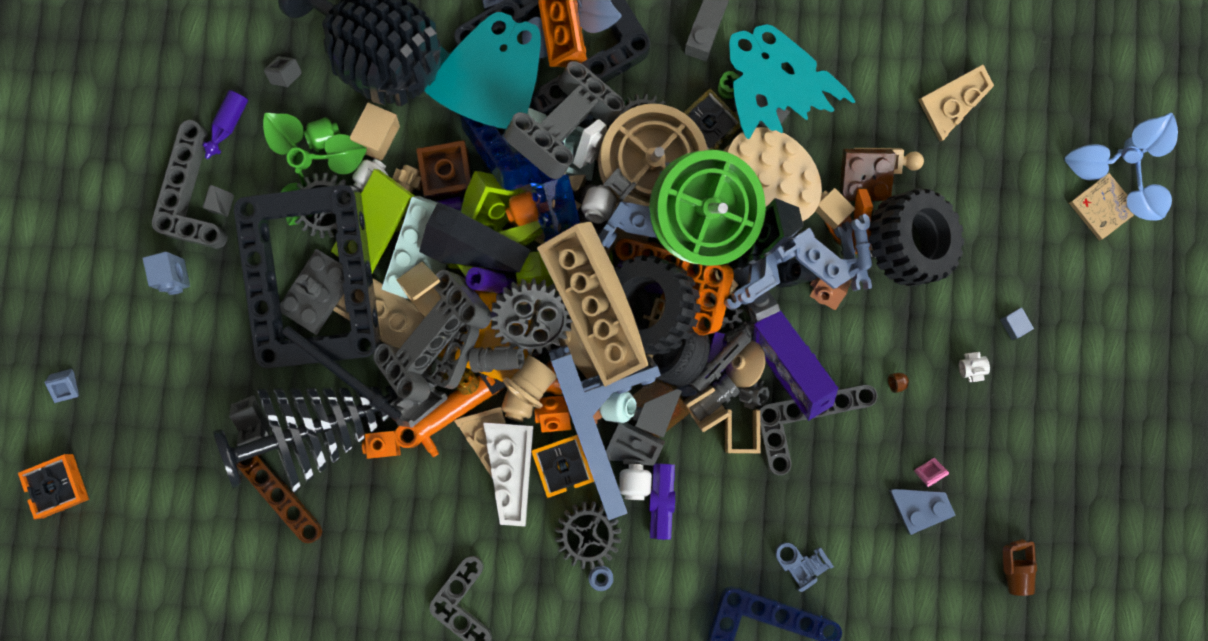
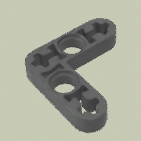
M463 324L450 340L443 359L436 357L423 372L422 376L440 387L456 388L462 378L469 361L470 351L475 346L480 330ZM460 348V356L456 360L455 354L456 351ZM434 363H436L435 371H434V373L432 374V373H431L432 365H433Z
M477 556L465 558L430 603V612L433 617L463 641L476 640L477 637L473 633H470L469 637L465 635L472 624L476 625L473 629L474 632L477 634L483 632L486 634L484 637L486 641L492 640L491 631L458 605L484 569L483 561ZM475 561L477 562L476 568L478 572L473 571L469 574L467 578L471 579V582L468 583L465 577L458 575V572L461 571L464 574L468 569L466 563ZM459 580L463 583L464 589L462 593L455 594L451 591L450 584L452 581ZM445 601L447 603L445 608L449 612L453 608L457 610L449 621L445 619L449 615L448 613L436 611L438 608L436 602L441 603ZM459 615L464 616L468 621L467 627L465 629L456 628L454 625L455 617Z

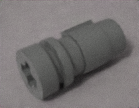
M496 346L494 350L490 347L472 348L469 354V365L474 373L522 369L524 353L522 349H512L511 346Z
M726 374L718 379V383L715 381L712 384L715 389L713 393L689 407L700 422L720 408L724 402L728 403L731 401L730 397L734 398L740 393L739 389Z

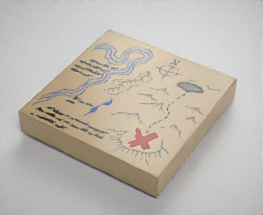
M1110 173L1069 203L1099 241L1134 216L1127 206L1128 195Z

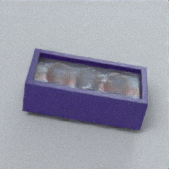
M779 311L754 324L753 341L761 345L765 353V362L807 420H811L832 407L838 387L783 313Z

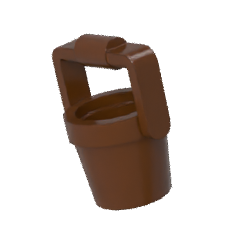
M1020 539L1003 547V571L1006 575L1009 594L1017 596L1035 594L1037 562L1035 558V545L1032 541ZM1025 549L1026 560H1013V551Z

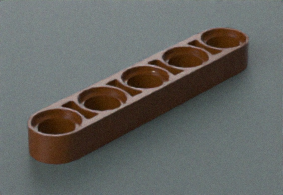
M260 455L252 457V462L249 465H244L242 462L237 464L238 469L299 540L304 543H312L321 537L322 527ZM261 469L268 473V480L264 484L259 483L256 479V474ZM276 488H280L284 492V498L280 502H276L272 498V491ZM292 506L297 507L300 511V516L297 520H291L288 517L287 512ZM307 525H312L316 529V534L312 539L304 536L303 530Z

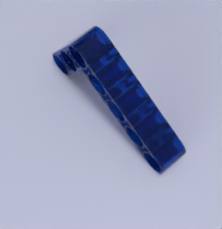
M460 115L463 131L503 189L515 190L549 177L520 152L513 153L495 126L483 124Z
M730 586L722 592L707 641H734L742 615L817 641H840L842 629L839 624L830 618ZM731 593H738L740 596V600L736 605L727 603V597ZM755 601L763 602V609L759 613L751 611V605ZM779 609L787 611V616L783 621L775 619V613ZM724 617L732 619V625L728 629H722L719 626L721 619ZM803 617H809L811 620L810 626L806 629L799 627V622ZM827 625H833V635L825 637L823 635L824 628Z

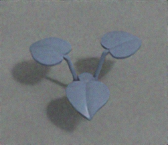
M577 0L580 26L587 32L597 33L604 31L615 24L622 16L610 0ZM534 17L528 22L536 25L540 30L541 46L539 58H544L548 54L542 20L540 17ZM524 30L522 34L523 45L529 43L532 38L531 33L527 30Z

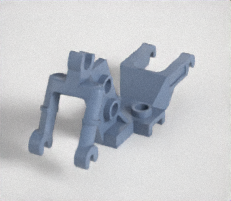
M621 201L598 236L603 247L606 246L607 248H610L617 237V233L614 232L616 227L628 233L657 238L651 224L649 206Z
M863 214L859 216V220L855 219L851 221V224L849 222L842 223V227L834 229V234L841 241L843 259H840L814 238L815 236L810 228L797 233L774 253L749 266L747 284L731 294L733 302L731 299L724 300L725 306L728 309H735L741 304L752 303L757 297L778 285L780 279L777 264L785 262L794 256L832 289L839 287L851 278L852 291L860 290V281L863 283L864 290L871 289L872 283L867 272L872 266L869 249L871 245L868 243L866 231L870 226L869 217ZM853 229H854V232H855V239H856V245H855V247L857 248L858 258H855V252H856V250L854 249L853 240H852V232H853Z

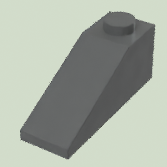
M703 0L686 43L684 54L707 62L729 0Z

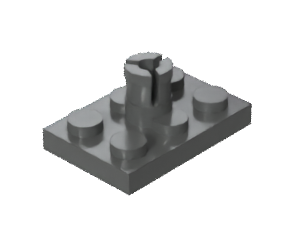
M316 249L280 303L281 313L317 335L344 294L342 283L345 281L342 264Z

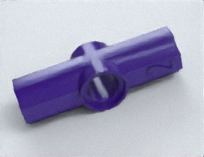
M655 463L653 465V484L649 503V512H651L649 534L650 538L671 539L672 513L675 511L674 464Z

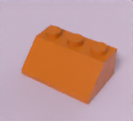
M538 0L550 67H566L571 61L579 63L586 61V48L579 21L577 0Z

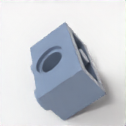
M169 252L143 258L149 287L158 289L159 292H167L168 295L182 293L184 288L190 287L184 259Z

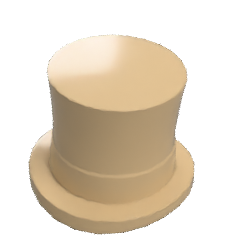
M528 355L522 369H519L511 379L505 377L503 382L517 399L532 407L541 408L543 405L539 401L549 386L557 379V376L545 364Z

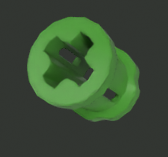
M733 71L724 73L720 78L718 92L722 98H734V88L730 89L728 85H725L726 82H729L733 86V82L740 78Z

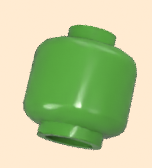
M326 117L309 122L306 125L307 130L303 131L309 148H314L316 152L325 151V141L334 135L340 134L337 123L332 124Z

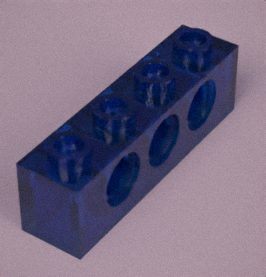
M563 175L558 179L548 176L531 183L532 198L537 205L539 213L538 222L543 228L545 236L544 243L574 225L580 224L569 175ZM553 199L555 200L554 208H552ZM561 223V229L558 232V226Z

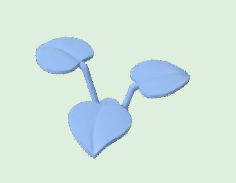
M1168 113L1139 123L1134 128L1132 137L1125 141L1123 149H1119L1117 154L1109 159L1110 150L1107 147L1091 144L1079 147L1065 156V162L1077 176L1085 180H1098L1107 175L1109 171L1108 164H1113L1120 156L1128 163H1135L1139 190L1128 194L1127 206L1139 218L1161 220L1165 218L1171 207L1172 197L1168 189L1161 185L1152 184L1145 188L1143 187L1141 159L1143 158V153L1147 151L1155 157H1161L1173 150L1178 137L1175 117L1173 113Z

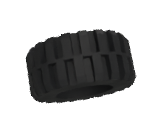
M913 189L887 198L875 210L872 216L873 222H870L869 226L871 236L868 238L873 249L871 254L873 258H876L878 268L884 270V275L890 280L893 279L895 283L917 286L940 281L947 278L959 264L957 260L961 259L963 254L961 247L964 246V238H962L961 233L963 232V227L959 224L958 219L960 217L958 213L952 209L953 205L949 201H945V197L941 194L935 193L930 189ZM912 223L915 225L920 235V252L918 251L913 242L911 230Z
M641 255L636 256L634 260L627 259L623 261V267L617 266L614 270L634 316L645 354H665L670 352V348L677 349L682 345L681 339L688 340L692 335V332L689 331L692 326L696 327L698 323L695 315L696 312L700 313L701 305L696 304V299H699L700 295L698 290L692 288L696 284L692 277L687 276V271L682 267L657 256L650 255L647 257ZM657 282L665 294V309L662 317L655 325L643 329L635 318V301L639 292L645 286Z

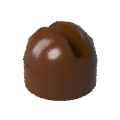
M899 372L889 374L888 385L893 393L902 392L907 389L909 383L907 375Z

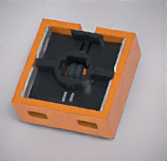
M73 454L61 455L18 473L24 492H29L31 499L27 501L34 519L48 517L89 500Z

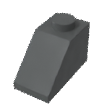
M676 389L644 403L643 408L638 406L633 420L637 422L635 427L663 438L682 391Z

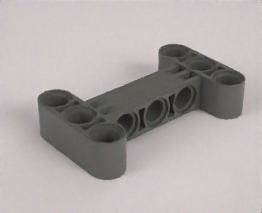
M576 61L569 62L558 79L559 87L568 97L539 124L526 113L519 112L514 114L504 131V137L510 145L553 179L561 178L573 161L572 152L562 142L589 114L596 120L600 119L606 125H611L624 108V101L616 92L583 64Z
M440 270L436 273L440 282L434 288L441 296V299L401 348L380 344L374 351L373 358L376 365L400 398L420 403L424 402L429 396L430 386L422 374L462 325L467 324L478 329H484L491 322L490 309L478 294L467 286L466 279L447 270Z

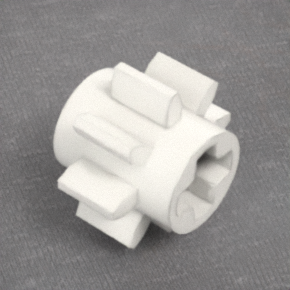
M980 352L964 354L965 359L959 361L961 376L968 378L969 382L984 381V375L990 372L987 357H980Z

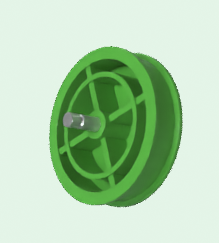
M720 150L687 153L669 163L660 173L653 186L649 206L653 230L664 248L683 261L708 266L729 263L742 256L751 248L761 232L766 210L764 191L759 178L752 168L739 157Z

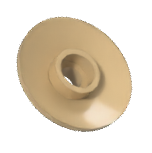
M751 340L734 360L726 366V374L736 387L748 388L760 379L765 368V353L761 345Z

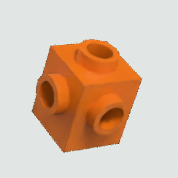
M564 396L541 398L539 402L543 406L535 408V421L541 424L542 433L571 430V416Z

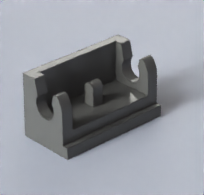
M425 378L430 386V393L424 402H415L398 396L389 403L402 413L401 418L396 421L397 425L412 428L448 399L446 394L441 391L438 392L434 388L437 384Z

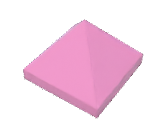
M935 458L914 470L928 487L949 474Z

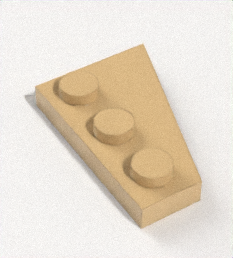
M984 65L971 70L918 99L940 142L949 135L950 131L964 119L963 117L994 86Z
M501 407L454 420L491 477V464L483 423L506 424Z

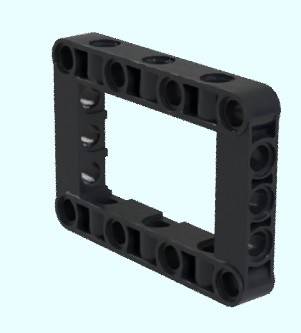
M504 0L456 29L454 38L457 46L481 22L496 12L513 13L514 16L512 18L516 23L528 22L530 19L540 16L538 0ZM610 0L622 15L610 27L619 43L607 51H600L581 63L590 71L594 67H601L604 71L601 74L594 75L604 83L644 61L649 55L650 39L626 0ZM496 21L492 25V32L496 35L502 34L506 29L505 22ZM641 43L644 48L642 50H635L632 45ZM560 76L538 88V91L532 95L529 108L541 112L548 117L568 97L558 85ZM554 91H561L563 93L558 99L551 97V93Z
M337 185L239 198L236 201L234 215L256 362L261 367L275 368L319 363L294 342L285 340V336L282 334L284 329L268 220L329 212H333L336 215L338 233H336L339 262L343 266L345 282L342 284L346 312H349L351 331L349 333L308 337L305 339L333 361L368 357L374 354L376 347L381 344L362 196L356 187ZM345 191H348L351 195V200L348 204L342 201V194ZM249 203L254 207V212L251 216L246 210ZM351 240H354L358 245L355 253H352L348 248ZM256 252L261 256L259 264H256L253 259ZM357 289L362 290L364 293V300L362 302L358 301L355 297ZM262 301H265L268 305L266 313L261 310L260 304ZM363 338H367L371 342L370 350H366L362 346ZM268 349H271L274 352V361L268 358Z

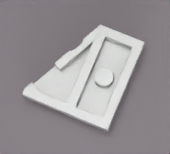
M600 119L583 130L573 164L580 169L587 163H593L599 155L600 145L607 132L606 124Z

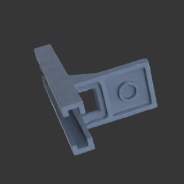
M567 345L548 351L607 518L611 520L625 515L627 510L593 415L612 393H625L631 390L633 385L639 383L646 385L656 380L655 377L661 376L658 366L651 356L646 357L648 366L605 387L599 375L580 381Z

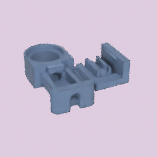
M783 542L776 547L775 557L784 571L789 570L800 586L797 588L800 592L805 591L817 582V577L814 575L818 576L827 569L834 567L820 547L815 549V554L809 558L807 556L803 558L793 544ZM784 547H790L793 550V558L789 561H783L780 557V551ZM817 553H819L825 564L822 563Z

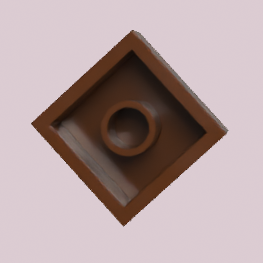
M465 141L416 149L423 193L426 199L436 201L465 196L468 185L473 177L468 147Z

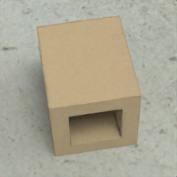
M834 188L830 193L825 190L821 194L820 203L815 212L834 230L855 208Z

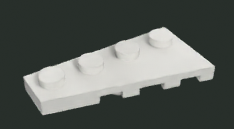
M483 423L500 525L526 526L533 426Z

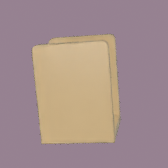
M367 103L350 136V140L367 147L365 155L383 161L400 128L397 115Z
M423 261L396 279L411 303L424 317L428 315L441 299V296L434 288L440 280Z
M710 384L701 394L696 393L682 400L702 432L730 416L729 412L721 405L720 408L700 422L689 409L690 406L715 391Z
M727 409L730 416L725 419V453H760V410H753V449H732L731 409Z

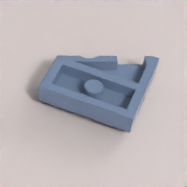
M889 490L909 535L956 516L945 492Z

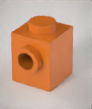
M395 431L365 434V439L362 440L363 454H367V459L401 455L400 446L395 441Z

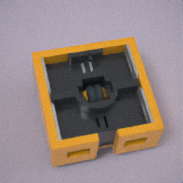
M578 435L531 451L547 498L568 491L566 487L574 485L577 488L594 482Z

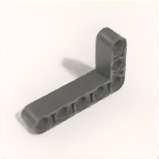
M187 120L180 125L153 215L152 226L155 231L167 237L219 249L226 244L228 238L227 233L222 228L212 223L185 217L205 151L202 143L204 141L207 143L208 133L201 125L193 120ZM197 129L196 136L190 138L191 132ZM187 152H191L190 158L184 161V155ZM184 174L183 181L177 184V178ZM177 197V203L171 207V200ZM170 220L169 228L164 230V223ZM193 225L194 231L187 236L186 231L188 227ZM216 231V239L210 242V234Z
M870 385L838 390L836 396L840 394L845 398V406L839 408L834 401L832 407L816 417L870 407L877 401V391ZM861 390H865L869 394L867 403H863L859 399ZM793 399L767 404L758 409L760 410V439L768 471L774 475H785L791 469V459L783 424L807 419ZM789 404L795 405L798 409V414L794 418L787 415L786 409ZM765 409H770L774 413V419L770 423L765 422L762 418V413ZM771 433H775L779 437V443L775 447L770 446L767 441ZM777 457L784 460V468L781 471H776L773 468V461Z

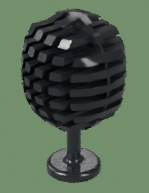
M278 0L281 12L290 18L303 17L312 11L313 8L326 16L322 22L325 34L323 41L331 71L343 83L348 84L356 92H360L365 98L371 99L372 102L385 105V98L387 103L392 104L396 102V106H403L408 103L407 95L408 99H413L416 96L419 97L425 91L428 84L430 86L435 81L437 72L441 68L440 41L437 40L436 24L432 16L427 15L424 10L415 6L411 1L340 0L337 5H334L328 0Z

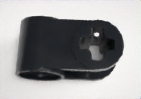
M797 259L787 260L777 264L780 283L776 287L797 286L801 283L814 281L818 276Z

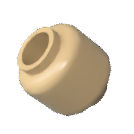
M507 389L501 407L502 411L506 413L505 417L517 422H524V419L531 418L534 407L523 403Z

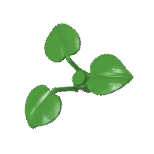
M264 114L263 129L267 144L274 152L281 155L287 154V162L290 166L295 167V172L305 187L307 184L304 181L302 170L307 169L313 159H328V166L333 172L345 175L352 173L359 167L367 151V147L351 141L349 135L337 134L325 141L326 155L310 154L296 145L304 136V129L300 120L289 114ZM290 183L281 192L300 189L297 187L298 183ZM300 216L286 218L287 224L296 225L295 220L300 218Z

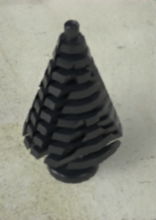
M386 386L387 395L384 397L390 403L398 395L392 386ZM323 387L322 392L329 415H326L316 389L306 388L315 419L312 420L298 388H290L293 404L300 425L297 426L283 389L274 388L276 401L286 428L282 431L266 389H257L271 435L233 448L229 446L225 432L222 429L214 430L213 434L233 489L239 487L242 483L237 468L239 462L277 449L289 483L295 493L301 487L287 445L292 444L303 476L308 483L314 476L302 439L306 438L318 471L322 472L327 466L317 433H320L331 461L335 462L339 458V452L331 428L335 429L339 442L346 453L352 448L346 423L350 424L352 433L359 443L365 438L360 417L363 416L369 432H372L377 428L374 412L377 410L371 406L369 400L356 390L358 405L355 406L348 388L338 387L343 410H341L332 388ZM370 387L377 395L382 394L379 387ZM377 411L382 423L389 418L383 411Z

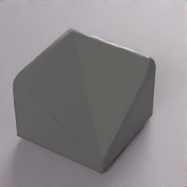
M280 56L264 69L272 85L284 87L292 84L302 73L296 59Z
M210 185L203 208L211 213L228 217L234 195Z

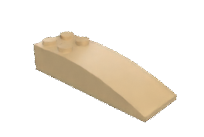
M592 223L576 224L537 247L604 386L606 387L648 366L641 337L626 295Z

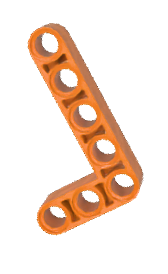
M639 238L621 239L615 247L616 255L623 261L627 259L634 260L636 256L641 255L648 257L651 250L654 252V256L670 262L674 256L663 245ZM630 244L633 248L632 254H630L628 251V247ZM675 257L676 265L685 269L687 276L692 277L695 282L701 283L699 289L700 298L696 302V304L701 305L700 313L696 312L695 319L698 320L696 327L692 326V328L699 335H708L719 331L726 310L724 300L729 298L734 277L733 269L726 263L715 266L698 264L699 271L696 274L693 270V263ZM717 269L722 273L720 281L715 276ZM711 293H713L716 298V302L714 305L710 302ZM705 317L710 321L709 329L704 325Z

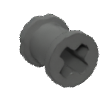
M617 168L603 185L611 187L620 195L619 199L623 201L637 184L635 182L631 183L620 173L621 170Z

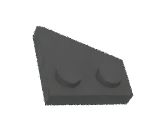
M619 422L606 450L609 462L623 461V464L640 463L642 465H654L665 441L627 422Z

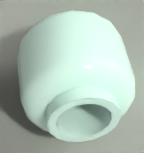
M627 391L621 394L614 392L599 408V411L606 421L625 423L634 416L637 406L630 392Z

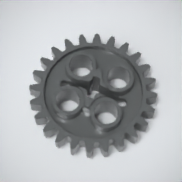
M532 278L531 284H527L522 279L521 286L519 287L516 283L512 282V290L510 291L504 287L503 296L497 294V303H492V312H490L491 328L495 329V337H501V344L509 342V346L512 349L516 346L518 349H522V351L528 349L529 355L532 354L533 349H537L538 353L542 354L543 347L551 351L552 343L560 346V338L567 339L566 331H571V323L573 321L559 292L555 289V284L553 283L546 287L544 279L540 285L536 284L535 278ZM540 299L535 307L536 314H533L535 301ZM520 302H527L528 304L521 305V304H519V303H520ZM547 308L552 309L551 311H544ZM531 319L529 332L525 335L528 329V320Z

